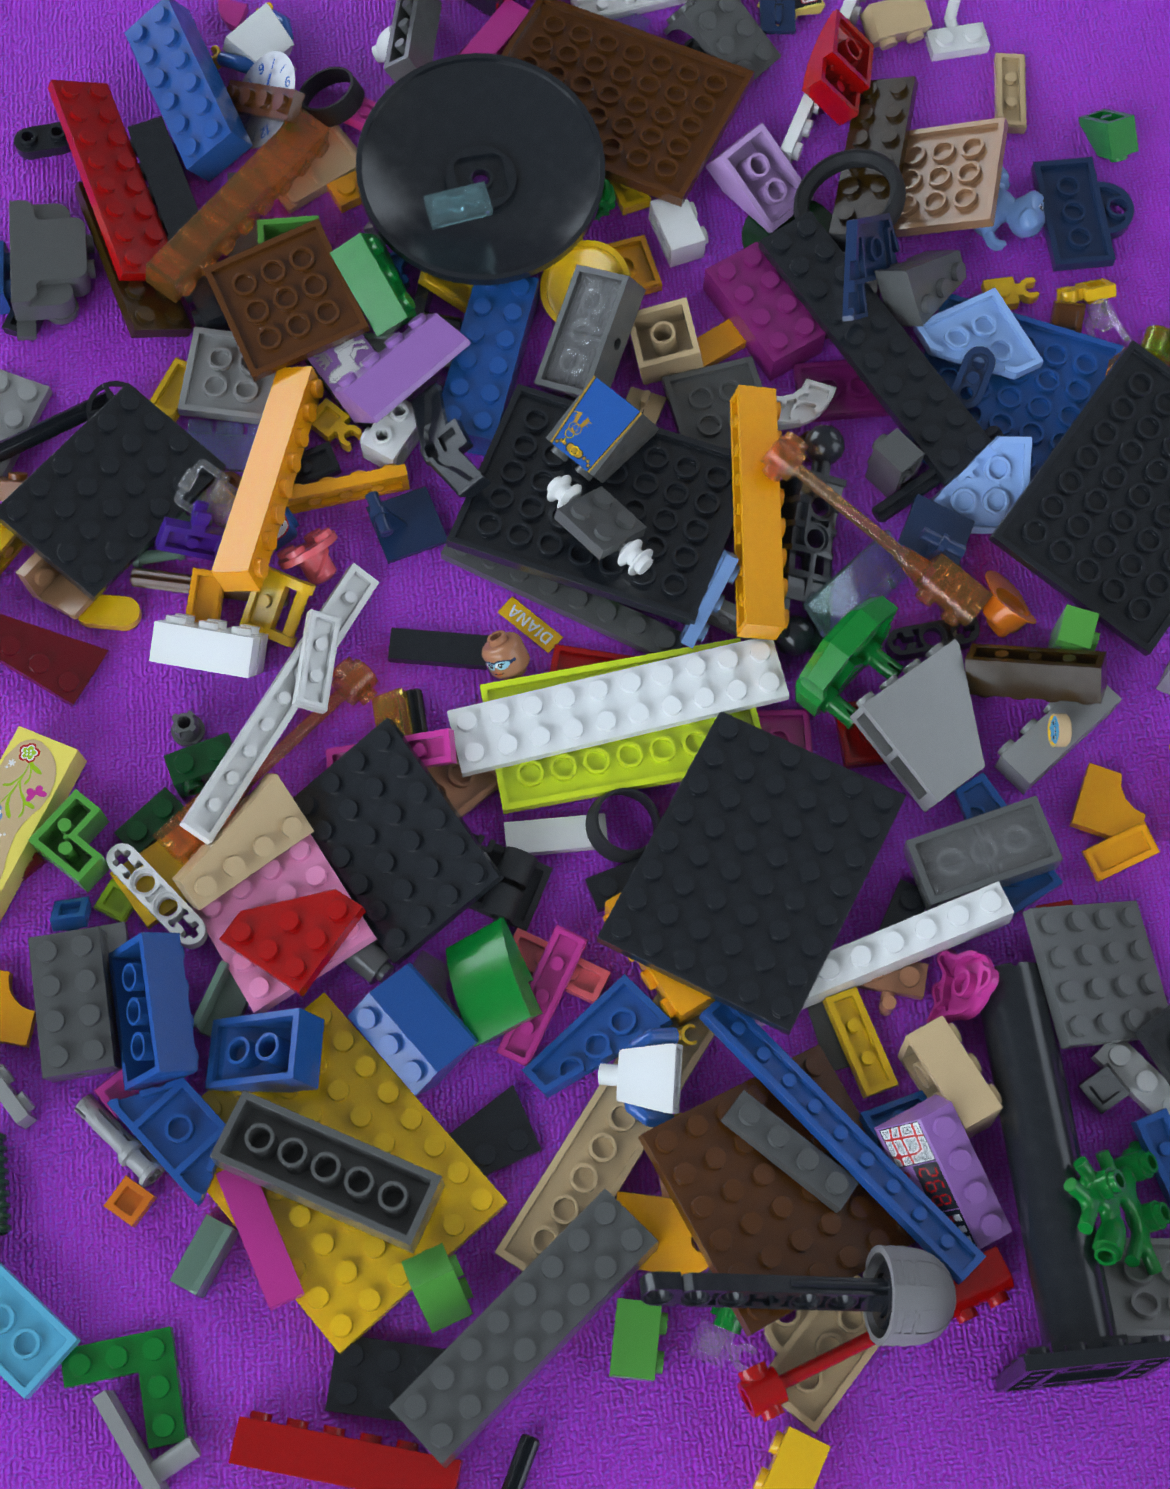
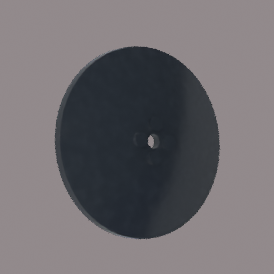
M470 53L441 58L420 66L400 78L381 96L369 113L359 138L356 153V175L361 202L370 223L385 244L399 257L417 269L443 280L468 285H496L533 276L551 267L575 248L592 225L600 206L605 181V157L600 134L592 116L577 95L562 81L540 67L520 59L497 54ZM478 175H484L489 179V182L486 185L479 186L473 182V178Z

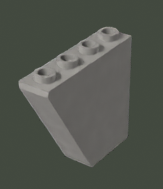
M956 639L946 646L941 642L935 645L925 654L928 658L923 662L918 658L902 670L905 675L899 679L895 674L879 686L882 691L874 695L870 691L856 702L859 708L850 716L924 813L985 767L960 644Z

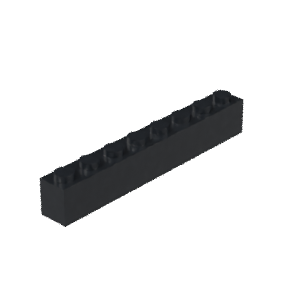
M162 116L128 126L131 138L130 143L135 156L138 157L140 162L138 164L145 181L148 183V190L154 205L158 209L157 213L163 229L166 230V236L172 252L177 259L176 262L181 273L178 279L184 278L186 285L181 286L187 304L193 302L196 308L191 311L196 327L231 331L203 268L219 261Z

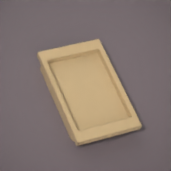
M339 125L330 128H318L265 159L263 165L257 168L256 171H258L259 176L288 213L291 214L328 192V183L356 170L357 147Z

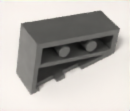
M928 250L909 257L907 261L902 263H894L889 268L874 271L884 305L901 326H923L967 277L966 266L962 261L960 250Z

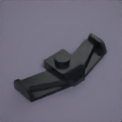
M434 382L411 401L421 446L420 453L425 463L432 467L459 497H474L489 486L491 481L464 455L474 446L459 420L454 418L448 423L442 397V387Z

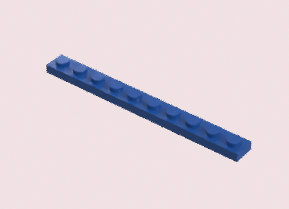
M717 1000L701 1013L699 1019L925 1251L937 1257L945 1265L952 1279L958 1285L984 1260L986 1256L750 1016Z

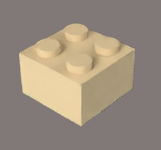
M687 297L638 310L630 334L644 385L661 381L662 377L704 367Z

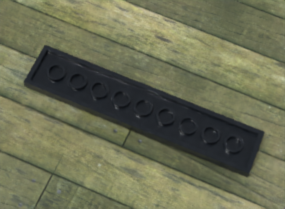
M811 211L806 212L759 241V249L902 433L925 453L923 460L930 469H934L937 472V477L941 479L943 485L949 483L992 441L867 282H865L868 317L853 321H843L845 254Z

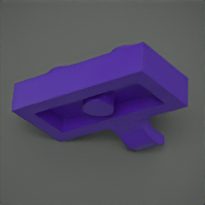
M196 500L192 508L190 522L164 517L154 541L156 550L215 561L225 529L209 526L208 524L212 517V514L207 512L209 502Z

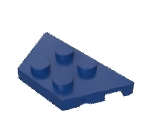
M183 1077L166 1082L164 1086L158 1088L150 1087L141 1090L139 1094L130 1097L110 1100L107 1105L194 1203L200 1206L205 1199L217 1169L210 1155L226 1125L224 1121Z

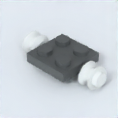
M570 475L554 478L547 487V500L550 502L558 500L557 511L554 516L556 521L599 560L618 550L620 552L618 565L624 566L628 564L630 566L628 569L629 575L633 576L637 573L641 575L650 568L653 563V559H651L653 550L646 549L643 551L641 549L643 542L639 538L644 536L647 527L602 486L581 496L582 486L580 484L571 486L572 477Z

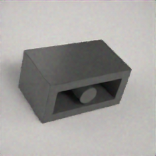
M896 428L888 436L885 433L882 434L873 443V452L867 461L869 465L865 478L882 494L889 497L916 478L925 453Z

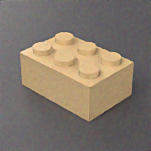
M942 1015L906 1035L897 1056L919 1091L922 1090L927 1098L937 1094L952 1102L968 1138H971L993 1124L1003 1108L1000 1104L1002 1103V1098L996 1087L991 1083L987 1084L981 1075L982 1068L977 1058L972 1053L968 1054L960 1043L962 1038L953 1023L948 1024Z

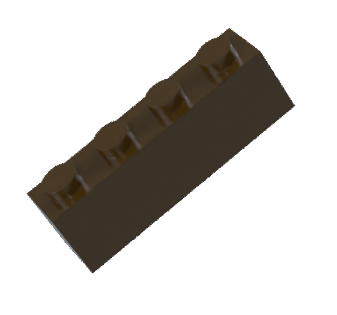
M972 643L965 658V673L969 692L984 698L1001 696L1011 697L1015 700L1029 698L1043 699L1047 702L1071 701L1083 705L1101 704L1107 687V652Z

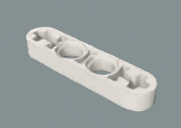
M121 843L111 847L107 853L106 861L113 874L169 933H180L181 945L183 947L195 949L202 946L207 940L208 933L206 925L195 911L132 846ZM119 855L129 856L128 860L136 869L132 874L123 864L118 865L117 857ZM143 876H152L155 879V885L149 892L137 890V882ZM168 899L175 900L178 904L177 911L171 916H162L159 913L161 903ZM184 918L190 927L194 928L198 925L196 928L198 936L194 939L191 936H187L184 939L186 932L178 922Z

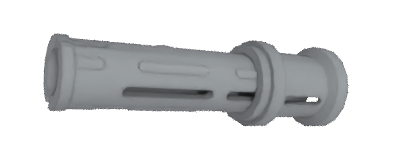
M92 1094L86 1095L76 1104L74 1111L118 1154L117 1158L122 1167L128 1166L140 1178L139 1184L142 1187L150 1186L163 1174L165 1169L138 1138H134L99 1104Z

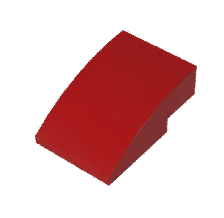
M836 9L826 21L812 50L804 76L802 91L841 126L859 115L860 94L870 88L874 45Z

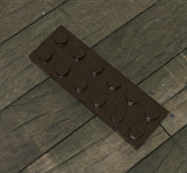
M77 182L74 192L90 233L93 236V241L131 338L188 337L192 327L173 281H119L83 182Z

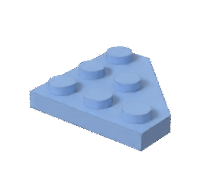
M996 288L935 314L923 326H914L913 332L928 355L961 364L965 354L971 348L977 346L986 347L991 350L995 357V367L992 373L1013 380L1041 368L1044 362ZM973 359L972 364L975 369H982L984 367L983 359Z
M997 436L931 500L974 520L975 523L971 534H992L1030 482L1032 437Z

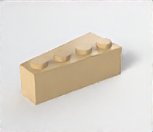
M267 773L259 781V785L241 801L239 807L225 821L212 843L202 845L172 879L192 908L201 910L307 837L314 830L278 774Z

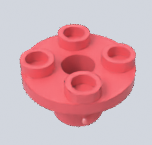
M329 527L323 530L317 528L303 537L305 542L296 547L290 545L276 554L279 558L278 564L280 568L285 570L299 566L308 581L314 585L328 581L337 571L335 564L329 556L328 548L337 540L336 532L330 530Z

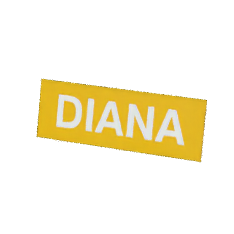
M511 597L498 611L501 616L547 653L554 648L555 644H558L563 639L559 633L514 597Z

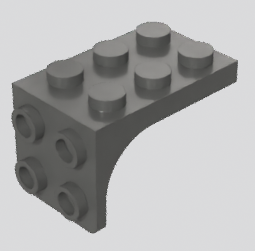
M689 0L666 20L669 26L663 30L665 35L673 30L686 32L699 43L706 54L755 71L754 80L781 57L780 53L740 0Z

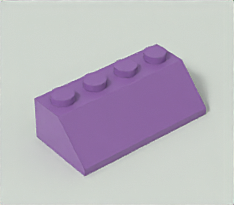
M420 313L408 322L410 327L402 334L397 332L385 341L387 347L381 352L377 353L375 351L365 357L361 362L363 367L357 372L350 371L341 377L337 382L340 386L332 393L355 423H377L471 343L468 338L437 313Z

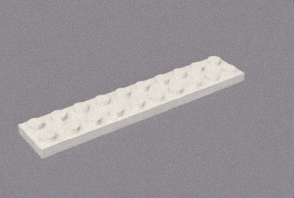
M754 638L447 711L450 727L454 730L455 748L462 777H467L717 717L719 712L731 714L789 700L790 695L774 641Z

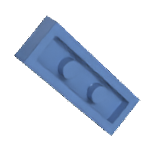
M724 550L709 582L708 590L698 608L699 612L695 625H685L679 636L682 644L693 649L696 641L701 643L704 640L710 627L706 622L711 612L717 613L725 599V595L721 594L727 582L732 584L740 571V567L737 565L739 561L737 555Z

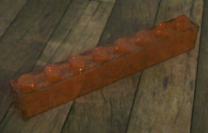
M301 108L297 123H285L146 264V282L174 303L183 295L189 296L195 289L197 281L205 275L203 268L217 263V260L222 255L227 256L233 250L236 240L241 235L246 236L249 234L260 215H267L272 209L274 201L280 195L283 197L289 192L293 181L298 176L303 177L308 172L312 161L316 157L321 158L325 155L330 145L328 142L330 128Z

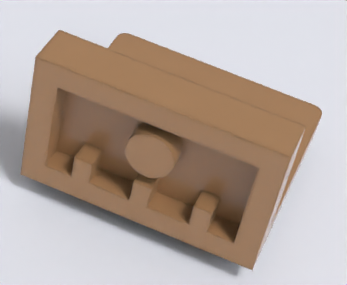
M35 552L16 571V574L32 597L73 619H77L93 603L88 596Z

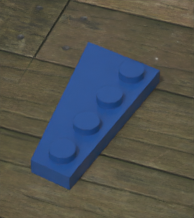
M983 772L957 788L954 792L964 820L1007 806ZM1055 870L1003 887L1014 911L1013 916L1060 887L1063 881Z
M624 974L524 1067L522 1071L549 1098L597 1070L601 1063L607 1064L619 1057V1051L621 1049H628L630 1040L651 1028L670 1027L673 1025V1022Z

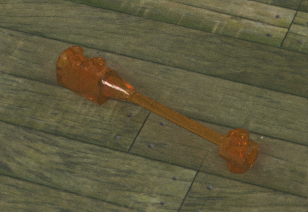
M788 431L785 436L780 435L760 460L765 464L762 469L764 475L774 482H778L780 478L787 481L794 475L893 555L894 560L913 581V585L919 589L915 597L928 607H931L934 602L944 611L940 617L952 627H956L959 623L966 626L978 615L993 594L943 553L936 555L930 561L895 541L802 465L807 457L805 452L808 449V445L796 434Z
M348 656L334 668L332 685L336 691L329 697L327 712L324 714L312 712L270 751L229 817L252 790V786L342 702L347 701L349 704L355 705L359 701L364 706L378 693L373 688L378 684V679L364 662L359 659L353 661ZM200 792L152 835L181 865L188 861L202 845H205L203 841L179 825Z

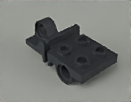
M474 834L478 842L482 844L485 836ZM491 839L487 847L481 846L504 879L469 908L495 920L504 917L507 925L527 931L553 868L538 862L535 856L526 851L510 846L503 847Z

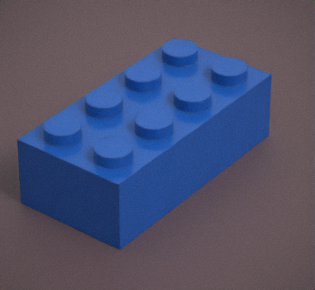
M141 932L108 954L125 1091L144 1090L150 1087L158 1088L164 1086L166 1082L182 1077L185 1078L198 1071L199 1055L194 1043V1018L190 1013L188 999L189 983L185 977L183 962L185 952L181 945L180 933Z

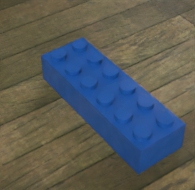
M160 0L124 33L186 169L210 182L249 150L253 144L189 9L175 0Z
M527 277L505 284L473 285L460 329V333L468 338L471 344L452 359L442 393L448 423L454 418L459 420L474 446L467 451L468 453L486 455L512 398L539 302V278Z

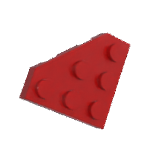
M333 889L242 910L219 940L303 997L366 910L351 898Z

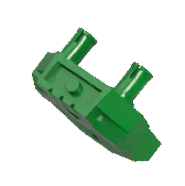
M882 595L870 598L850 610L821 641L799 675L800 677L796 680L795 701L814 717L821 712L826 713L828 711L850 730L854 726L850 716L857 709L840 696L841 693L867 666H871L886 679L894 674L898 677L904 669L903 665H900L882 650V643L888 637L891 629L890 624L898 607Z

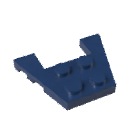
M890 213L847 221L843 321H853L868 317L865 282L877 280L874 271L891 267V264L898 263L895 252H899L900 248Z

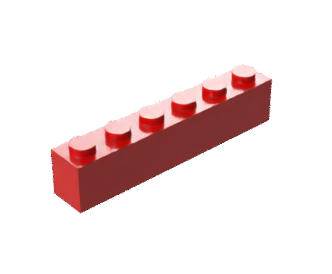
M251 1410L249 1418L239 1416L228 1462L229 1464L354 1489H458L463 1460L454 1459L445 1469L432 1454L418 1452V1443L397 1440L396 1447L381 1444L383 1436L361 1432L358 1440L345 1437L346 1429L324 1425L323 1432L308 1430L310 1423L308 1421L287 1418L286 1425L272 1422L273 1414Z

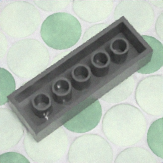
M243 1090L210 1155L215 1165L223 1170L413 1254L445 1187L442 1176L245 1090Z

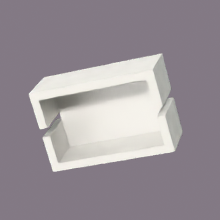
M175 613V615H166L165 620L154 621L149 661L250 678L262 674L264 671L269 634L259 633L260 627L240 624V626H232L230 628L227 627V621L207 619V621L199 620V622H195V616L189 614Z

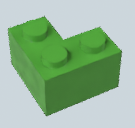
M75 789L28 841L38 853L87 893L110 869L106 859L89 845L110 821L98 806Z

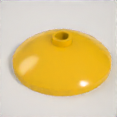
M581 240L564 258L543 271L540 281V296L546 312L554 322H556L577 264L631 277L629 267L618 251L600 241Z

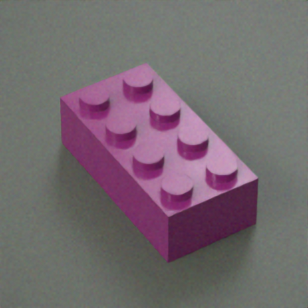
M755 242L705 269L703 290L725 320L730 319L745 339V348L771 381L793 369L794 364L804 363L822 353L826 333L759 249L758 242Z

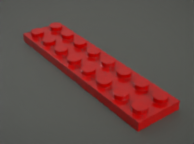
M51 80L48 91L119 281H177L181 274L108 84Z

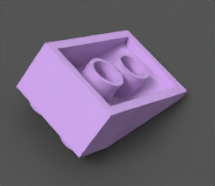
M763 122L748 131L705 165L721 190L769 234L794 215V198L802 180Z

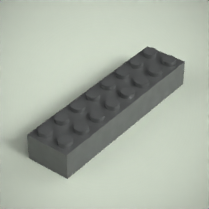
M605 1188L389 1408L446 1469L658 1249V1240Z

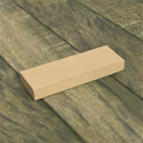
M995 53L994 57L995 118L1006 117L1009 124L1007 133L1025 134L1027 128L1025 54Z

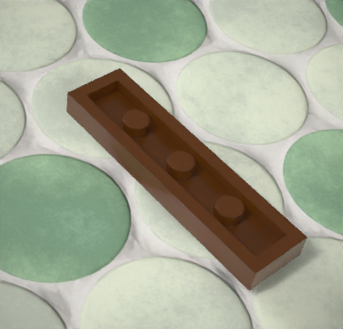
M231 79L226 87L238 114L291 124L297 123L305 97L304 93L294 89Z

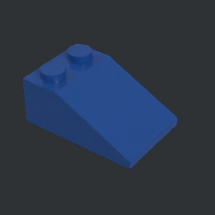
M301 1008L213 1020L205 1089L209 1091L245 1090L247 1092L285 1093L318 1089L324 1019Z

